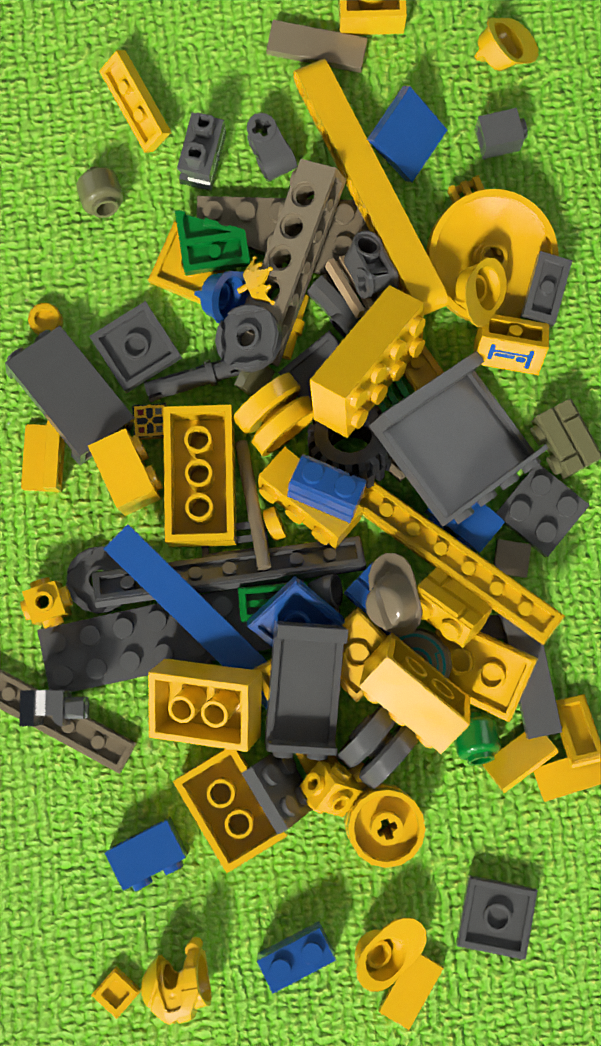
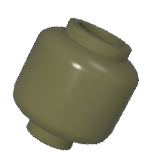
M91 167L79 177L76 183L82 207L88 214L99 218L109 217L117 212L123 202V192L118 178L108 168Z

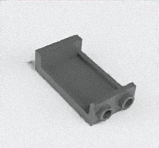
M59 326L53 331L50 329L43 331L36 337L35 343L26 349L18 348L12 352L5 362L6 374L10 379L15 378L72 449V457L81 466L93 457L88 445L126 428L127 431L133 429L135 417L62 327Z
M274 621L264 741L267 751L272 752V756L292 758L293 753L307 754L309 759L327 760L328 755H337L338 748L335 745L343 646L347 644L348 629L343 625Z

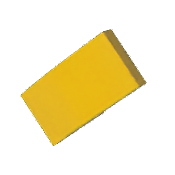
M567 757L537 768L534 771V775L543 801L547 802L601 785V762L571 769Z

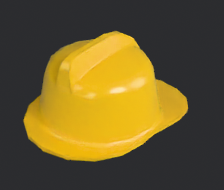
M489 18L487 27L477 40L479 50L475 54V59L487 62L497 71L506 70L516 64L535 62L538 57V47L535 39L515 19Z
M485 258L477 265L467 267L461 271L457 277L454 300L458 305L466 309L470 321L476 327H485L504 301L507 290V278L501 263L495 258Z
M403 917L393 920L382 930L374 929L366 932L359 939L354 954L355 964L357 965V979L363 988L370 992H380L389 988L417 960L423 952L427 941L426 930L422 923L414 918Z

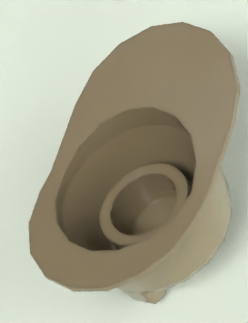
M385 553L375 560L370 569V592L366 599V611L370 620L377 626L395 635H408L417 629L422 618V607L415 575L411 565L403 556L396 553Z

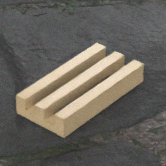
M345 255L340 256L338 261H335L334 258L328 259L325 268L355 318L363 317L380 297L381 292L373 293L370 298L360 297L365 305L364 308L356 296L359 294L357 293L355 283L344 264ZM341 269H343L351 284L348 283Z

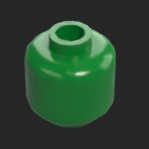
M470 712V725L454 741L457 755L460 759L466 760L469 765L489 763L495 759L494 755L501 749L496 723L492 718L482 716L481 712Z

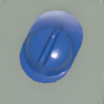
M227 271L210 275L205 280L202 289L194 292V295L200 298L203 311L208 316L213 317L217 323L220 324L221 321H224L228 316L227 313L233 308L245 304L246 298L250 294L249 290L241 294L237 291L238 287L246 284L243 277L244 272Z

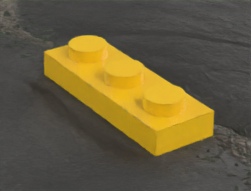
M116 50L99 72L145 153L154 152L172 132L126 50Z

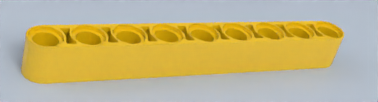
M321 59L294 70L293 76L296 87L339 172L345 177V184L369 231L378 235L382 240V244L392 264L397 269L399 290L424 302V315L448 306L449 301L446 290L328 62L325 59Z

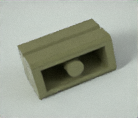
M568 399L537 415L531 421L534 427L530 428L534 440L539 446L542 444L547 445L549 448L547 452L550 455L546 458L551 471L555 475L560 474L563 480L601 460V452L572 399Z

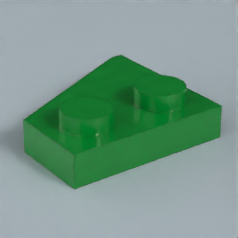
M175 210L185 276L245 267L250 264L244 229L231 225L223 226L218 221L208 218L203 220L186 215L185 211Z

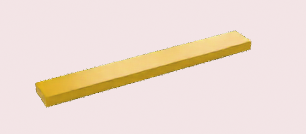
M374 481V486L368 489L365 487L364 494L359 503L364 508L362 516L433 567L442 570L450 578L456 580L491 605L493 610L544 646L565 615Z

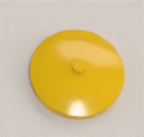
M502 189L476 191L451 204L436 221L430 233L426 253L446 290L449 301L446 307L467 321H470L466 309L458 305L454 300L455 285L461 271L467 267L477 265L485 258H495L505 270L507 290L504 301L494 314L520 319L537 254L543 251L559 256L554 230L541 209L524 196Z

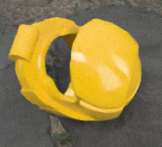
M199 937L191 938L185 948L187 957L180 972H176L171 963L162 955H159L149 964L144 973L141 986L143 1001L151 1009L152 1013L168 1025L176 1024V1022L181 1024L191 1021L195 1018L197 1009L211 1004L212 993L208 976L207 958L205 950L202 949L203 942Z

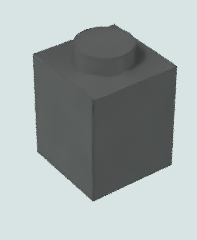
M517 108L479 116L474 129L482 160L520 151L525 138L528 136L525 119L519 118Z

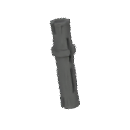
M222 359L214 362L206 360L204 365L159 379L146 381L144 385L149 401L154 402L161 398L211 384V387L218 385V381L238 376L240 371L227 365Z

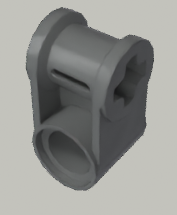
M257 113L250 117L247 122L248 143L267 182L296 169L298 165L288 143L284 140L275 120L266 113ZM261 129L267 135L263 137L261 133H256V131Z
M358 232L354 236L344 257V264L355 283L359 296L370 298L373 293L385 291L389 285L398 289V272L392 264L382 244V240L373 232Z

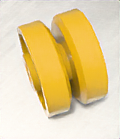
M290 373L282 374L263 386L238 409L232 418L244 434L256 431L252 444L263 457L273 453L293 439L311 423L313 418L311 398L309 396L297 398L301 387Z
M381 783L373 790L368 786L362 789L364 792L345 814L346 835L357 854L369 864L384 868L400 866L413 858L423 844L426 830L423 814L416 802L395 785ZM387 819L389 822L388 826L381 829V821Z

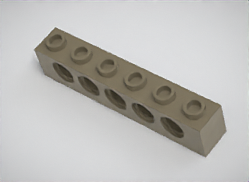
M300 159L297 169L291 175L289 192L286 200L279 207V219L275 230L269 235L267 252L262 263L263 265L259 269L273 267L264 284L272 286L267 296L271 298L272 292L280 288V292L276 298L272 299L275 301L274 305H271L269 302L254 300L251 294L248 295L245 304L259 305L270 311L280 323L282 331L281 348L275 359L270 363L279 367L346 183L345 177L337 168ZM314 195L313 200L309 204L304 205L306 199ZM303 226L301 233L293 237L294 231L298 227ZM291 257L289 265L282 268L283 262ZM249 330L243 334L241 340L243 346H249L253 343L255 331Z

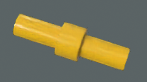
M304 295L282 356L283 359L291 360L297 337L302 335L305 325L303 317L309 300L308 295Z

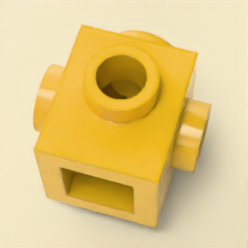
M49 577L31 582V589L22 591L24 600L20 601L21 609L25 619H31L32 624L43 625L44 629L64 623L63 618L72 615L69 606L73 605L69 589L58 581H50ZM47 596L49 605L42 609L39 598Z
M321 760L310 770L299 786L307 797L306 802L311 809L320 814L325 812L340 817L345 816L364 792L345 766L340 763L331 764Z

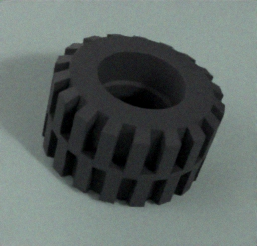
M377 405L372 407L363 426L359 429L355 428L348 437L359 438L368 444L364 449L353 453L342 452L333 447L338 441L346 437L312 418L313 424H309L307 437L309 457L349 473V476L354 475L366 480L367 489L374 486V479L381 481L385 477V471H389L391 459H393L369 427L381 416V409Z

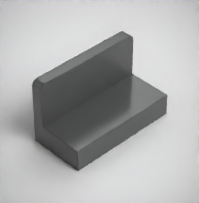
M543 251L537 254L521 318L549 324V329L556 323L572 260Z

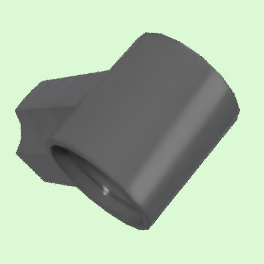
M328 272L321 275L307 290V294L330 317L331 324L344 338L362 318H355ZM359 299V301L361 302L362 306L365 308V305H364L363 302Z

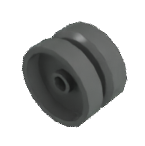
M382 705L360 722L336 755L348 768L357 766L368 756L369 759L360 770L359 778L372 790L395 770L419 741L416 733L406 725H399L391 733L390 730L396 722L390 717L389 711Z

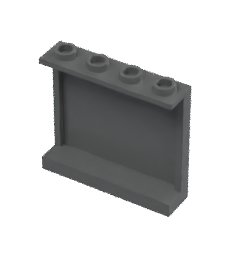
M477 351L384 412L369 426L442 526L453 519L459 524L475 512L471 507L478 502L480 507L488 503L497 496L494 490L500 485L505 490L520 479L517 475L519 470L522 469L525 474L541 463L538 456L549 449L545 444L537 451H534L475 372V369L484 362Z

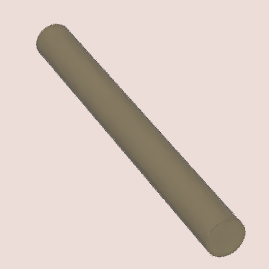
M241 440L235 443L257 567L258 570H266L271 568L250 451L248 441Z

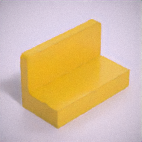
M48 420L47 425L27 424L25 426L21 488L24 491L62 492L65 441Z

